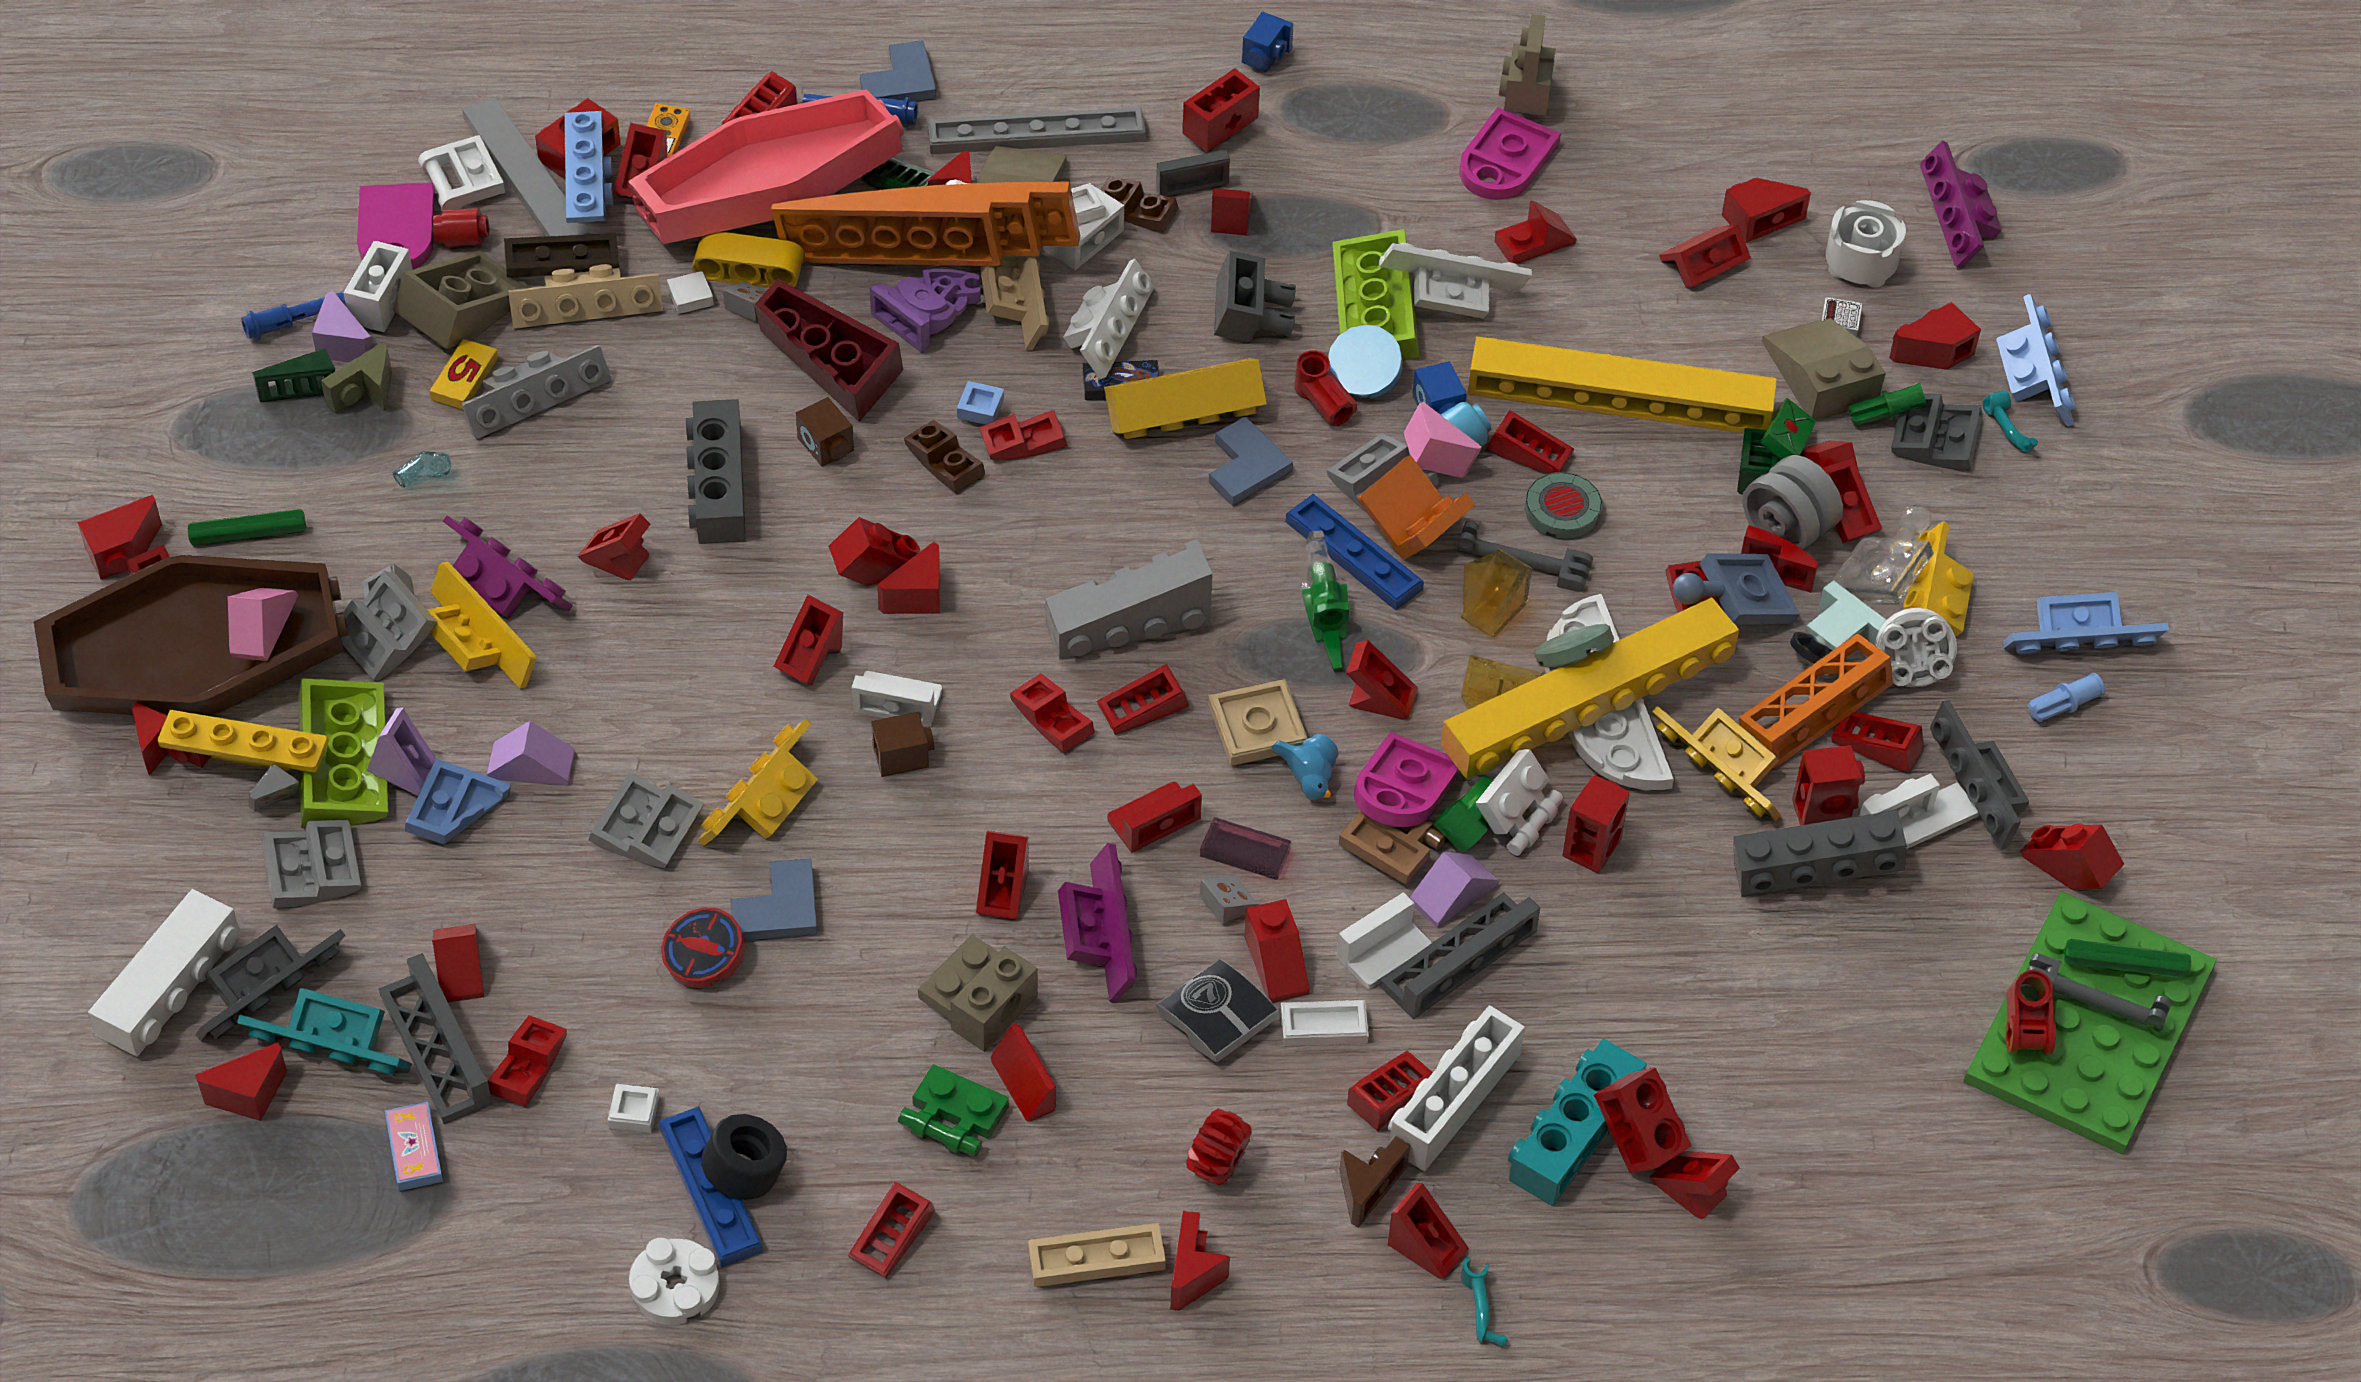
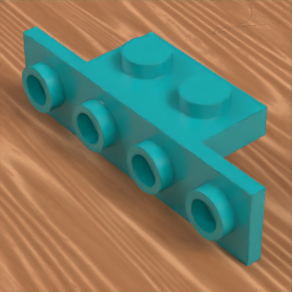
M300 988L288 1028L239 1015L237 1021L238 1024L251 1028L250 1037L274 1043L276 1036L291 1039L288 1047L314 1054L316 1046L330 1050L328 1058L352 1065L356 1057L369 1060L368 1069L394 1075L396 1068L410 1072L412 1063L401 1058L373 1051L385 1011Z

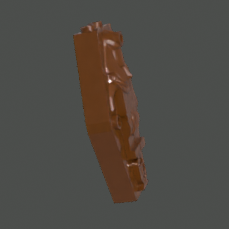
M192 555L165 558L34 621L45 695L52 709L59 711L133 715L132 707L137 702L167 716L170 710L213 716L344 652L341 637L348 636V629L344 612H336L334 601L342 600L337 576L329 577L325 563ZM258 588L296 591L299 596L268 661L233 658L229 648L228 596Z

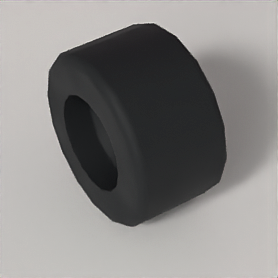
M749 1114L730 1115L719 1121L713 1130L702 1153L701 1166L706 1179L718 1191L737 1199H756L767 1194L775 1184L787 1159V1146L782 1134L766 1120ZM738 1154L745 1155L746 1157L750 1158L751 1160L745 1159V1158H743L742 1156H740V1155H738Z

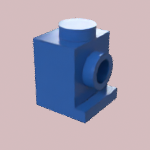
M1262 11L1243 36L1242 63L1268 72L1275 61H1280L1285 52L1290 53L1292 50L1294 23Z

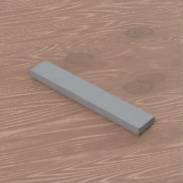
M496 97L462 109L464 120L476 136L480 135L490 157L545 236L590 234L584 222L567 223L565 195Z
M1142 107L928 120L930 154L992 151L996 145L1026 149L1144 142L1146 133Z

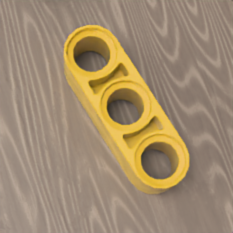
M718 232L701 236L692 263V269L694 273L703 271L706 280L731 284L745 281L757 287L769 288L778 278L795 287L803 265L805 252L800 245L787 240Z

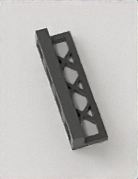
M1503 892L1380 980V988L1412 1019H1415L1535 933L1538 927L1541 907L1530 897L1517 905ZM1502 909L1506 912L1490 924V917ZM1466 934L1475 935L1459 946V940ZM1435 956L1444 957L1428 968V962ZM1404 978L1413 979L1405 985L1404 991L1396 985Z
M423 953L407 959L410 972L409 977L379 988V994L443 1124H447L492 1105L488 1081ZM414 989L419 996L413 1010L397 1006L393 998ZM403 1018L408 1019V1021H407L406 1024H405ZM417 1022L434 1026L435 1031L429 1042L411 1036ZM439 1040H441L443 1046L438 1045ZM419 1050L424 1051V1053H423L422 1056H421ZM432 1054L450 1058L451 1063L445 1074L428 1070L427 1065ZM456 1072H457L459 1078L454 1077V1075H455ZM449 1086L465 1090L470 1098L448 1108L443 1101Z

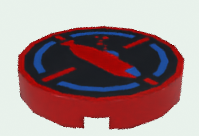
M703 907L688 911L673 922L664 935L661 946L662 960L677 982L686 987L707 988L713 986L712 982H716L721 978L724 981L733 975L742 963L746 943L742 929L732 915L719 908Z

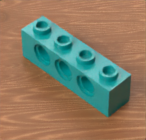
M1602 1038L1593 1051L1587 1049L1576 1066L1577 1073L1570 1081L1565 1078L1557 1088L1553 1098L1555 1102L1550 1109H1541L1535 1117L1531 1126L1532 1133L1526 1141L1520 1138L1513 1146L1508 1157V1161L1512 1163L1509 1181L1554 1207L1610 1131L1594 1097V1094L1599 1091L1591 1088L1602 1090L1629 1073L1645 1070L1647 1063ZM1568 1118H1577L1581 1121H1572ZM1545 1148H1555L1559 1151L1552 1152Z

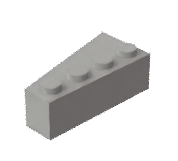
M1198 538L1184 543L1187 550L1169 557L1167 552L1164 551L1151 557L1153 563L1134 571H1130L1129 566L1114 571L1115 574L1106 582L1099 585L1095 580L1046 598V626L1059 659L1082 656L1088 652L1109 647H1120L1126 643L1147 638H1158L1164 634L1185 629H1196L1202 625L1210 624L1213 573Z

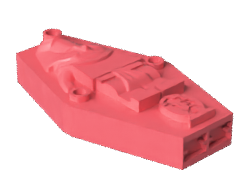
M865 89L746 115L728 121L628 182L636 212L663 244L772 221L774 219L771 207L775 203L830 196L902 152L900 136L904 135V131L897 115L892 116L887 111L884 102L881 99L877 100Z

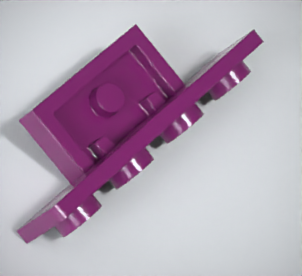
M1942 140L1920 163V168L1954 266L1963 268L1984 247L1981 236L1993 240L2002 229L1997 218V210L1992 204L1988 193L1986 181L1976 173L1970 174L1956 168L1948 142Z
M448 515L443 519L442 522L469 541L453 564V567L488 605L501 615L510 618L531 587L550 602L570 611L573 604L562 597L566 592L565 589L547 577L544 582L540 581L535 577L539 571L520 557L516 562L508 557L511 550L495 538L491 537L487 542L480 536L484 530L466 517L461 522Z
M1106 843L1090 863L1093 887L1064 882L1058 890L1067 960L1104 966L1109 1002L1117 1003L1125 992L1134 985L1137 977V966L1133 963L1132 932L1128 928L1126 916L1127 898L1123 894L1121 882L1122 864L1118 860L1116 844Z

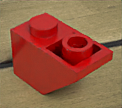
M1950 302L1939 309L1930 310L1924 317L1911 324L1902 325L1893 335L1889 358L1896 363L1947 370L1975 355L1981 328L1955 304Z
M858 517L828 546L838 575L865 586L880 583L920 552L919 545L909 535H901L887 529L880 523L875 524L861 517Z
M2102 824L2044 825L2032 833L2031 840L2020 850L2024 859L2071 890L2102 889L2124 865Z

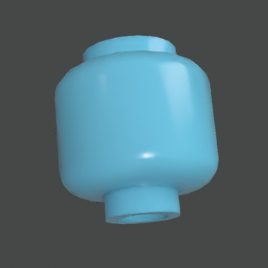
M1461 402L1441 414V416L1480 446H1484L1488 442V431L1492 430L1485 413L1477 404L1471 406L1467 402Z

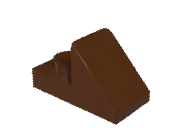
M1395 1136L1386 1148L1379 1147L1374 1152L1368 1164L1344 1149L1341 1151L1339 1171L1351 1224L1359 1228L1406 1170L1410 1144Z

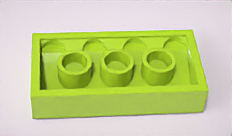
M1405 229L1332 242L1340 335L1350 328L1361 325L1378 326L1391 333L1401 348L1402 360L1419 358L1420 350L1412 273L1379 267V260L1392 243H1408Z
M302 678L298 697L299 731L328 736L329 742L316 772L300 770L301 828H306L308 821L349 820L350 825H356L387 817V781L367 771L378 738L385 728L384 683Z

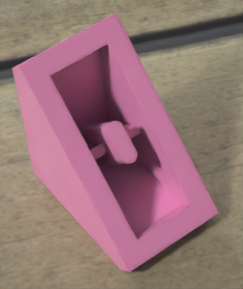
M1424 402L1418 405L1404 431L1410 455L1421 469L1460 478L1467 475L1482 446Z
M258 588L228 596L229 648L233 658L268 661L299 596L296 591Z

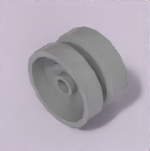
M1792 455L1783 458L1767 474L1761 475L1749 484L1743 492L1742 505L1746 519L1751 526L1776 534L1803 550L1811 546L1818 537L1824 536L1833 529L1842 519L1843 504L1837 487L1831 477L1818 464L1806 457Z

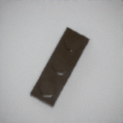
M616 233L504 238L507 277L552 275L553 271L559 269H573L574 273L587 272L590 267L601 264L611 265L612 268H619Z

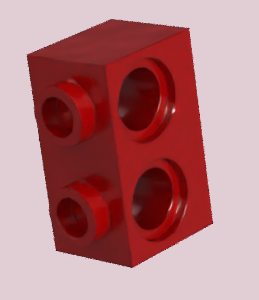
M1593 774L1570 807L1562 856L1599 874L1622 839L1630 791L1623 789L1613 781L1605 780Z
M1656 1067L1629 1073L1594 1094L1595 1100L1629 1173L1656 1169L1692 1146L1685 1132L1684 1124L1676 1113L1667 1093L1666 1085L1660 1078Z

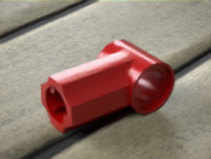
M1309 350L1299 355L1294 382L1296 393L1301 398L1310 400L1329 425L1335 424L1337 427L1347 422L1356 412L1357 403L1331 372L1328 356L1317 350Z

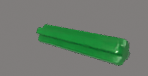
M302 509L191 522L188 524V537L191 545L197 546L298 533L306 530V518Z
M2075 939L2067 940L2064 948V961L2067 964L2181 978L2188 977L2191 970V956L2188 953Z

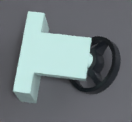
M1833 580L1823 588L1818 610L1820 615L1806 627V631L1810 634L1796 632L1792 636L1790 644L1798 654L1815 664L1857 633L1875 645L1877 634L1886 619Z

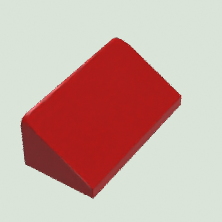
M1015 1023L1009 1027L991 1055V1062L1027 1122H1031L1055 1111L1056 1085L1021 1026Z

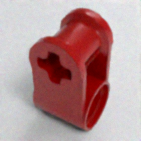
M2027 970L2020 974L2007 990L2006 1049L2008 1053H2016L2018 1049L2042 1050L2044 1054L2052 1055L2056 1042L2052 982L2041 971ZM2021 985H2030L2035 988L2039 996L2038 1001L2032 1002L2025 999L2021 994Z

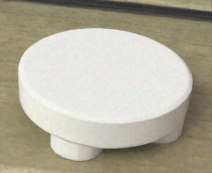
M1909 608L1897 612L1882 625L1875 642L1876 647L1891 657L1893 684L1897 686H1928L1948 677L1953 670V663L1957 653L1955 635L1949 623L1932 610Z

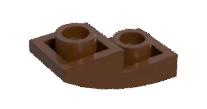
M1109 176L1100 189L1124 205L1125 222L1146 229L1164 232L1179 209L1177 200L1174 197L1144 193L1141 181Z
M935 420L921 426L918 430L904 438L905 445L924 467L955 493L985 475L983 462L960 448L957 435Z

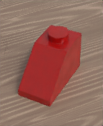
M1756 177L1726 189L1722 216L1730 225L1739 224L1744 241L1747 243L1806 219L1811 192L1807 188Z
M153 495L77 522L84 547L100 579L128 570L126 561L147 552L162 526Z
M1287 899L1246 908L1244 937L1267 998L1272 1003L1309 995L1310 989L1299 931Z

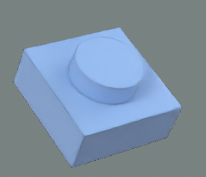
M968 381L957 406V418L985 425L996 421L1004 401V389Z

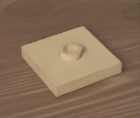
M1285 679L1208 695V705L1230 766L1279 756L1272 750L1276 741L1300 746L1308 739Z

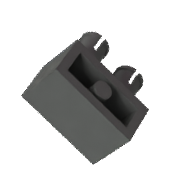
M1229 250L1216 278L1214 335L1250 343L1254 333L1258 332V330L1290 337L1295 323V314L1264 308L1263 303L1268 302L1291 308L1295 298L1296 285L1265 279V258Z

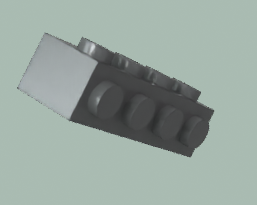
M1898 810L1733 836L1734 866L1741 897L1905 871L1907 844Z

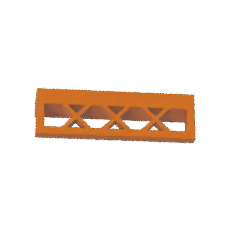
M1857 633L1739 717V725L1761 741V744L1778 758L1779 762L1773 767L1775 769L1892 686L1891 657ZM1856 650L1868 656L1862 662H1845V658ZM1823 674H1839V678L1833 683H1816V679ZM1793 695H1809V700L1803 704L1786 705V700ZM1763 716H1779V721L1768 729H1765L1756 722Z

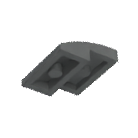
M1924 394L1927 406L1899 414L1891 446L1892 453L1918 463L1936 467L1971 470L1983 417L1981 405L1943 404L1942 394Z

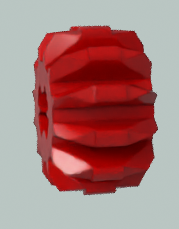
M1219 1108L1212 1111L1210 1116L1206 1117L1204 1124L1199 1128V1132L1193 1140L1186 1160L1187 1169L1208 1183L1212 1182L1219 1186L1226 1183L1228 1178L1232 1177L1234 1170L1245 1154V1149L1250 1142L1252 1134L1251 1125L1230 1111L1226 1112Z

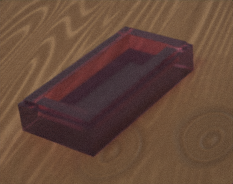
M1214 817L1200 847V857L1278 880L1291 850V840Z

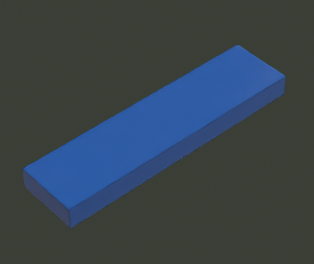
M1315 494L1310 495L1286 513L1285 522L1394 610L1400 608L1423 590L1424 581Z
M698 1106L660 1120L659 1128L721 1268L762 1253V1243L742 1199L729 1197L718 1191L705 1177L701 1166L702 1153L712 1133L700 1107Z

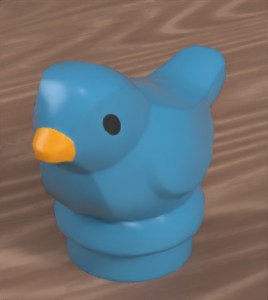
M1322 734L1313 735L1312 738L1306 739L1300 746L1276 741L1272 747L1273 752L1287 761L1294 777L1302 785L1305 796L1310 800H1318L1323 797L1330 798L1331 792L1328 789V783L1331 780L1332 767L1335 765L1339 754L1336 744L1329 737Z

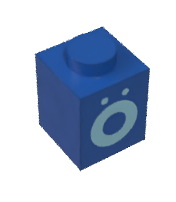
M1450 361L1414 371L1412 396L1417 406L1424 402L1441 415L1455 405L1466 402L1467 393Z

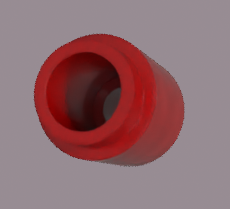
M479 208L444 210L442 214L434 215L433 232L436 244H445L446 247L482 245L484 237H489L490 234L488 216L482 215Z

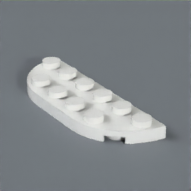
M1602 594L1582 599L1563 611L1559 621L1549 631L1547 641L1569 631L1596 624L1609 625L1614 636L1613 643L1618 641L1619 637ZM1595 647L1592 648V650H1591L1590 652H1588L1587 654H1590V653L1596 651V648H1595ZM1545 667L1546 673H1549L1557 669ZM1642 698L1634 701L1624 710H1615L1600 717L1592 725L1581 726L1568 732L1579 756L1593 770L1605 778L1643 791L1672 789L1674 778Z

